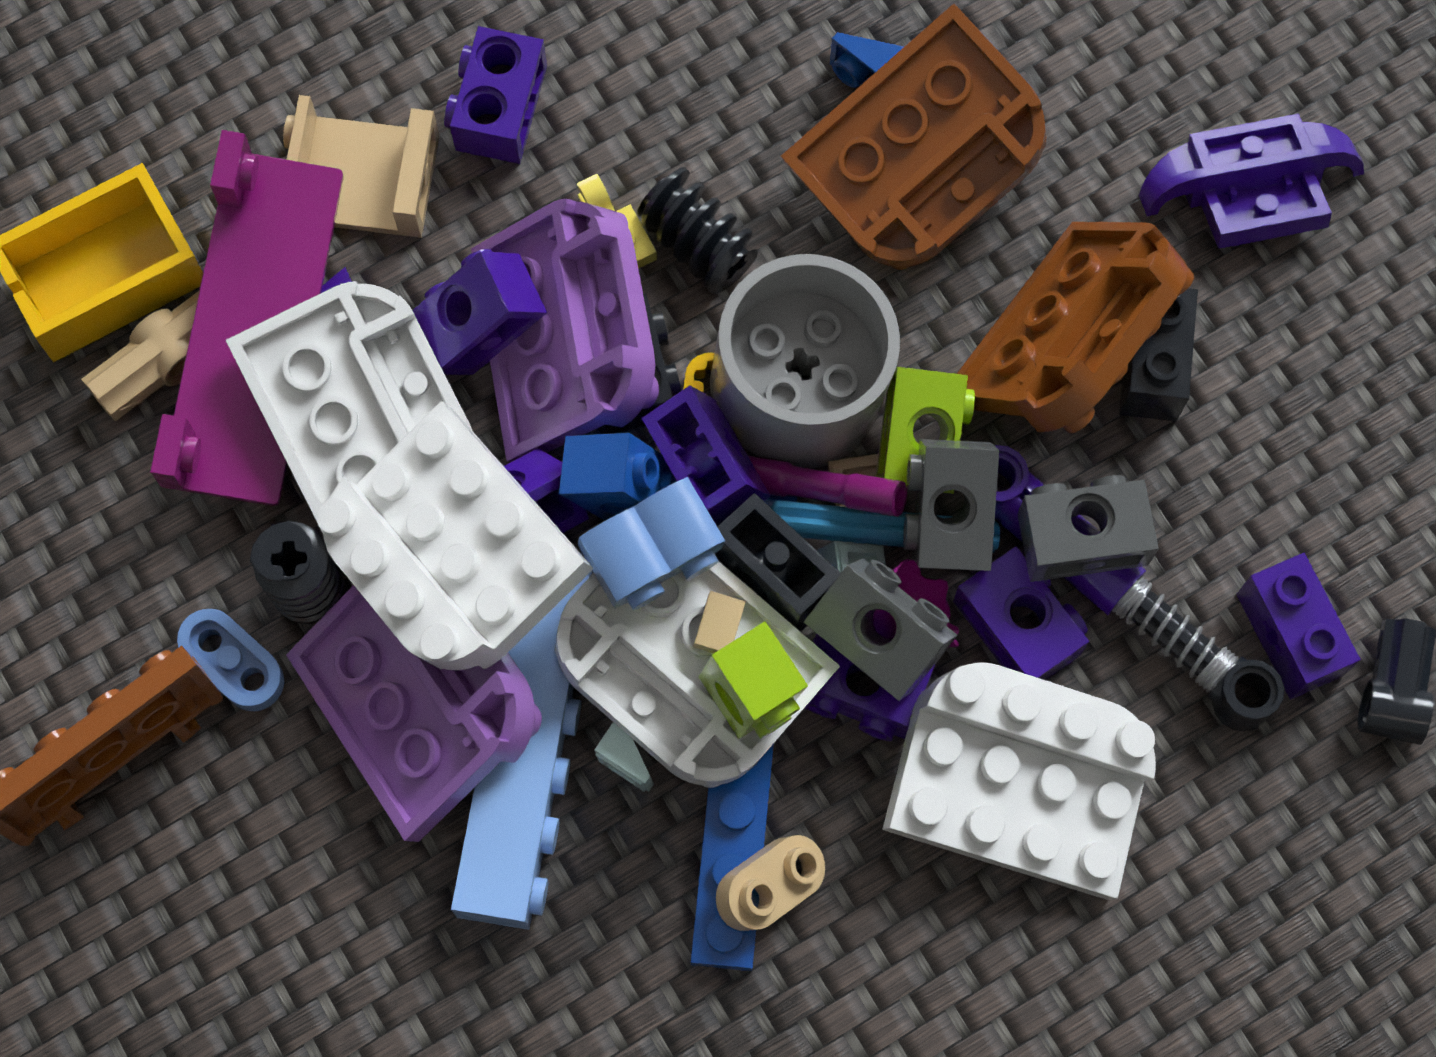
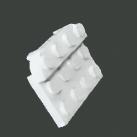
M356 281L340 284L226 340L316 521L319 508L325 501L329 500L334 489L343 478L356 485L441 401L449 405L472 430L412 309L401 296H397L383 287L371 284H357Z
M443 401L432 409L356 485L343 478L334 489L329 500L321 505L317 513L318 526L323 530L326 548L335 563L402 645L412 654L440 669L464 670L475 666L486 669L504 657L594 569L459 415Z
M720 562L690 580H686L682 572L661 583L665 590L663 595L634 611L629 603L614 609L596 576L592 573L569 599L561 614L555 644V654L560 668L567 680L577 691L666 769L687 782L713 788L734 781L747 773L840 667ZM710 591L746 601L735 640L766 621L808 685L796 700L800 710L790 716L791 720L762 739L758 737L754 730L743 738L738 739L699 679L700 673L713 654L693 647Z
M972 663L960 666L936 679L928 689L921 692L914 705L882 830L1106 900L1118 899L1144 781L1154 779L1156 762L1153 748L1155 736L1153 730L1148 724L1139 721L1122 706L992 663Z

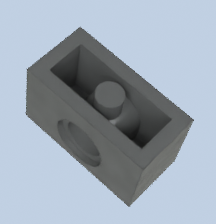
M920 439L919 455L909 454L907 490L916 491L915 514H905L904 550H913L912 558L915 560L918 568L991 571L999 449L991 442ZM947 490L962 492L964 495V505L957 515L951 518H941L934 514V503L941 493Z
M1112 475L1096 479L1090 483V487L1067 490L1066 485L1061 483L1039 486L1030 492L1031 495L1024 496L1017 513L1030 582L1148 566L1159 550L1145 479L1126 482L1125 476ZM1078 515L1091 517L1099 525L1100 533L1093 536L1081 534L1074 528L1071 518Z
M862 558L848 564L804 623L900 701L917 688L957 637V634L946 626L949 623V619L937 606L922 598L916 602L898 586L901 580L889 567L877 560H871L868 563ZM876 609L885 610L893 616L897 627L893 639L884 638L875 630L873 615Z

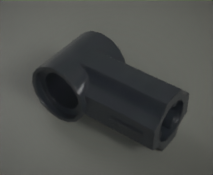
M1403 618L1385 619L1381 623L1373 676L1366 684L1360 702L1357 720L1359 732L1421 745L1424 742L1433 714V694L1427 692L1436 638V629L1429 627L1426 622Z

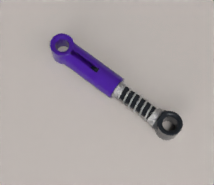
M995 445L999 449L998 473L1009 481L1011 487L1006 491L996 492L995 520L1022 542L1017 513L1024 496L1031 495L1030 492L1033 489L1045 484L1029 472L1027 463L1019 452L1008 446ZM1081 515L1071 518L1074 528L1081 534L1093 536L1100 533L1097 528ZM1143 567L1064 577L1067 582L1107 616L1112 612H1116V615H1120V618L1127 616V624L1135 623L1140 627L1139 635L1147 633L1152 638V646L1160 644L1165 649V657L1173 655L1177 659V667L1186 666L1190 670V678L1197 676L1195 683H1199V686H1203L1206 692H1210L1207 697L1212 701L1215 715L1225 726L1237 731L1253 730L1262 725L1279 708L1284 697V685L1277 671L1263 661L1247 660L1243 656L1238 659V656H1235V653H1231V650H1227V647L1218 648L1214 644L1215 637H1205L1201 633L1203 630L1202 626L1195 628L1189 623L1190 615L1182 617L1176 612L1177 604L1169 606L1163 601L1164 594L1157 596L1150 590L1152 583H1148L1147 579H1144L1146 570ZM1247 684L1253 687L1259 694L1261 700L1260 707L1249 708L1241 704L1236 698L1235 685Z

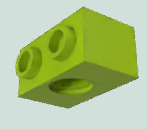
M896 367L885 397L876 477L903 481L907 486L909 454L919 455V444L914 438L913 427L916 420L924 414L932 416L940 426L939 440L960 441L962 424H970L975 403L974 390L967 389L968 375ZM947 490L943 493L954 494V490Z
M766 621L712 654L699 675L700 681L738 739L743 738L753 730L762 739L792 719L790 716L800 710L796 700L808 687Z

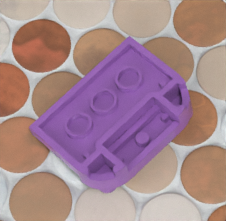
M560 199L471 248L472 253L482 249H491L493 252L520 254L547 311L546 315L490 360L507 462H512L537 448L547 453L564 445L565 436L584 435L605 424L623 427L631 422L642 409L649 408L655 403L659 393L658 381L654 377L655 355L634 243L628 228L627 218L624 214L585 202Z
M354 585L286 654L404 841L419 842L500 762L515 763L526 749L530 738L538 732L541 726V712L534 704L528 681L509 653L486 669L480 666L464 670L440 669L408 651Z

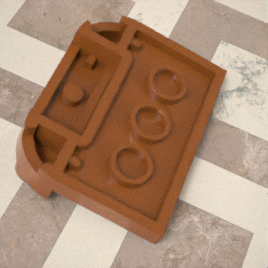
M954 3L783 153L781 158L857 243L859 249L876 262L897 270H903L910 266L924 263L939 254L1032 172L1039 162L1047 142L1042 104L1033 88Z
M1071 222L957 374L968 375L967 389H973L975 393L974 410L1024 416L1037 432H1049L1063 427L1066 432L1075 433L1083 429L1094 416V406L1104 397L1111 386L1125 375L1128 370V363L1145 340L1154 335L1159 329L1161 319L1176 298L1191 286L1194 280L1193 272L1188 268L1184 259L1170 242L1151 223Z
M182 645L173 652L165 650L156 654L140 668L139 674L141 676L121 691L119 689H112L100 695L88 706V715L68 730L66 728H59L43 737L34 747L36 754L17 768L7 767L0 770V834L20 846H29L35 839V836L55 821H58L65 831L84 818L75 805L77 800L168 732L172 731L183 743L198 732L201 727L194 717L210 705L213 706L221 702L222 694L196 659Z

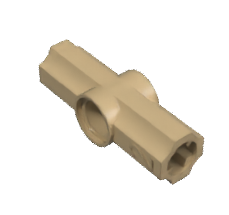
M200 290L173 311L161 309L145 317L132 331L129 344L81 379L114 421H117L136 405L140 404L164 384L176 386L181 383Z

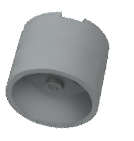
M796 254L772 260L753 270L736 286L728 298L721 315L710 376V396L717 401L738 440L746 450L761 458L785 461L797 467L815 469L828 465V461L841 460L859 446V443L868 434L878 417L898 363L900 333L897 318L889 300L880 287L856 267L832 257L814 254ZM798 368L802 376H810L809 380H801L798 372L790 373V370Z

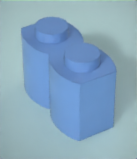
M686 477L579 537L578 547L585 559L594 568L592 571L614 609L629 603L634 611L663 595L665 590L661 583L682 572L686 580H690L715 566L719 560L714 553L722 549L725 539L689 478Z

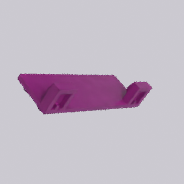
M221 130L210 183L218 205L174 416L162 414L150 471L162 488L269 506H277L280 503L287 461L226 340L321 294L344 180L342 170L252 154L246 134Z

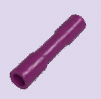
M748 455L770 495L780 497L791 495L843 504L849 509L899 517L904 511L907 501V486L903 481L857 473L844 475L797 467L785 461Z

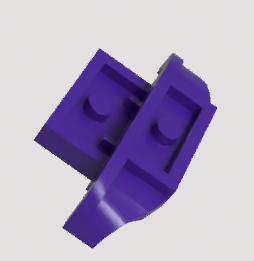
M1298 113L1189 134V141L1168 152L1150 171L1142 184L1139 197L1146 215L1151 216L1158 214L1160 208L1169 200L1186 195L1190 208L1202 206L1217 247L1220 249L1328 228L1332 212L1319 184L1322 180L1324 168L1346 166L1350 168L1354 177L1364 175V163L1353 142L1346 134L1335 127L1323 123L1303 122Z

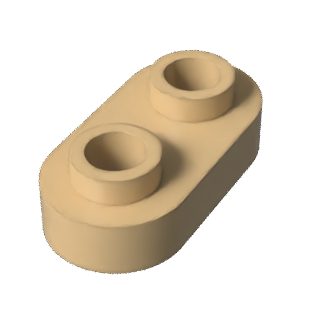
M801 835L778 838L728 872L721 879L716 892V905L723 921L731 928L739 931L763 929L812 895L822 884L825 875V861L820 848L814 841ZM797 857L801 862V875L796 870ZM754 888L759 894L760 899L757 908L751 899Z

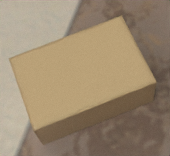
M710 591L693 647L714 654L733 642L746 601Z

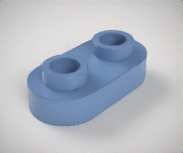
M202 609L192 613L183 621L177 636L178 648L182 645L196 659L218 690L235 706L246 711H259L268 708L277 701L284 687V674L281 666L265 648L233 619L220 610ZM211 635L221 636L222 642L217 650L213 652L203 651V642L207 637ZM251 674H263L264 683L258 690L248 691L245 689V681Z

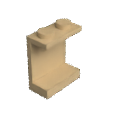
M299 95L295 116L288 115L284 125L283 142L285 149H288L286 160L342 170L344 180L334 227L422 238L440 136L434 111L411 108L408 127L317 117L310 96Z

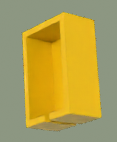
M143 163L0 235V272L7 286L13 292V297L33 335L53 363L200 287L203 271Z

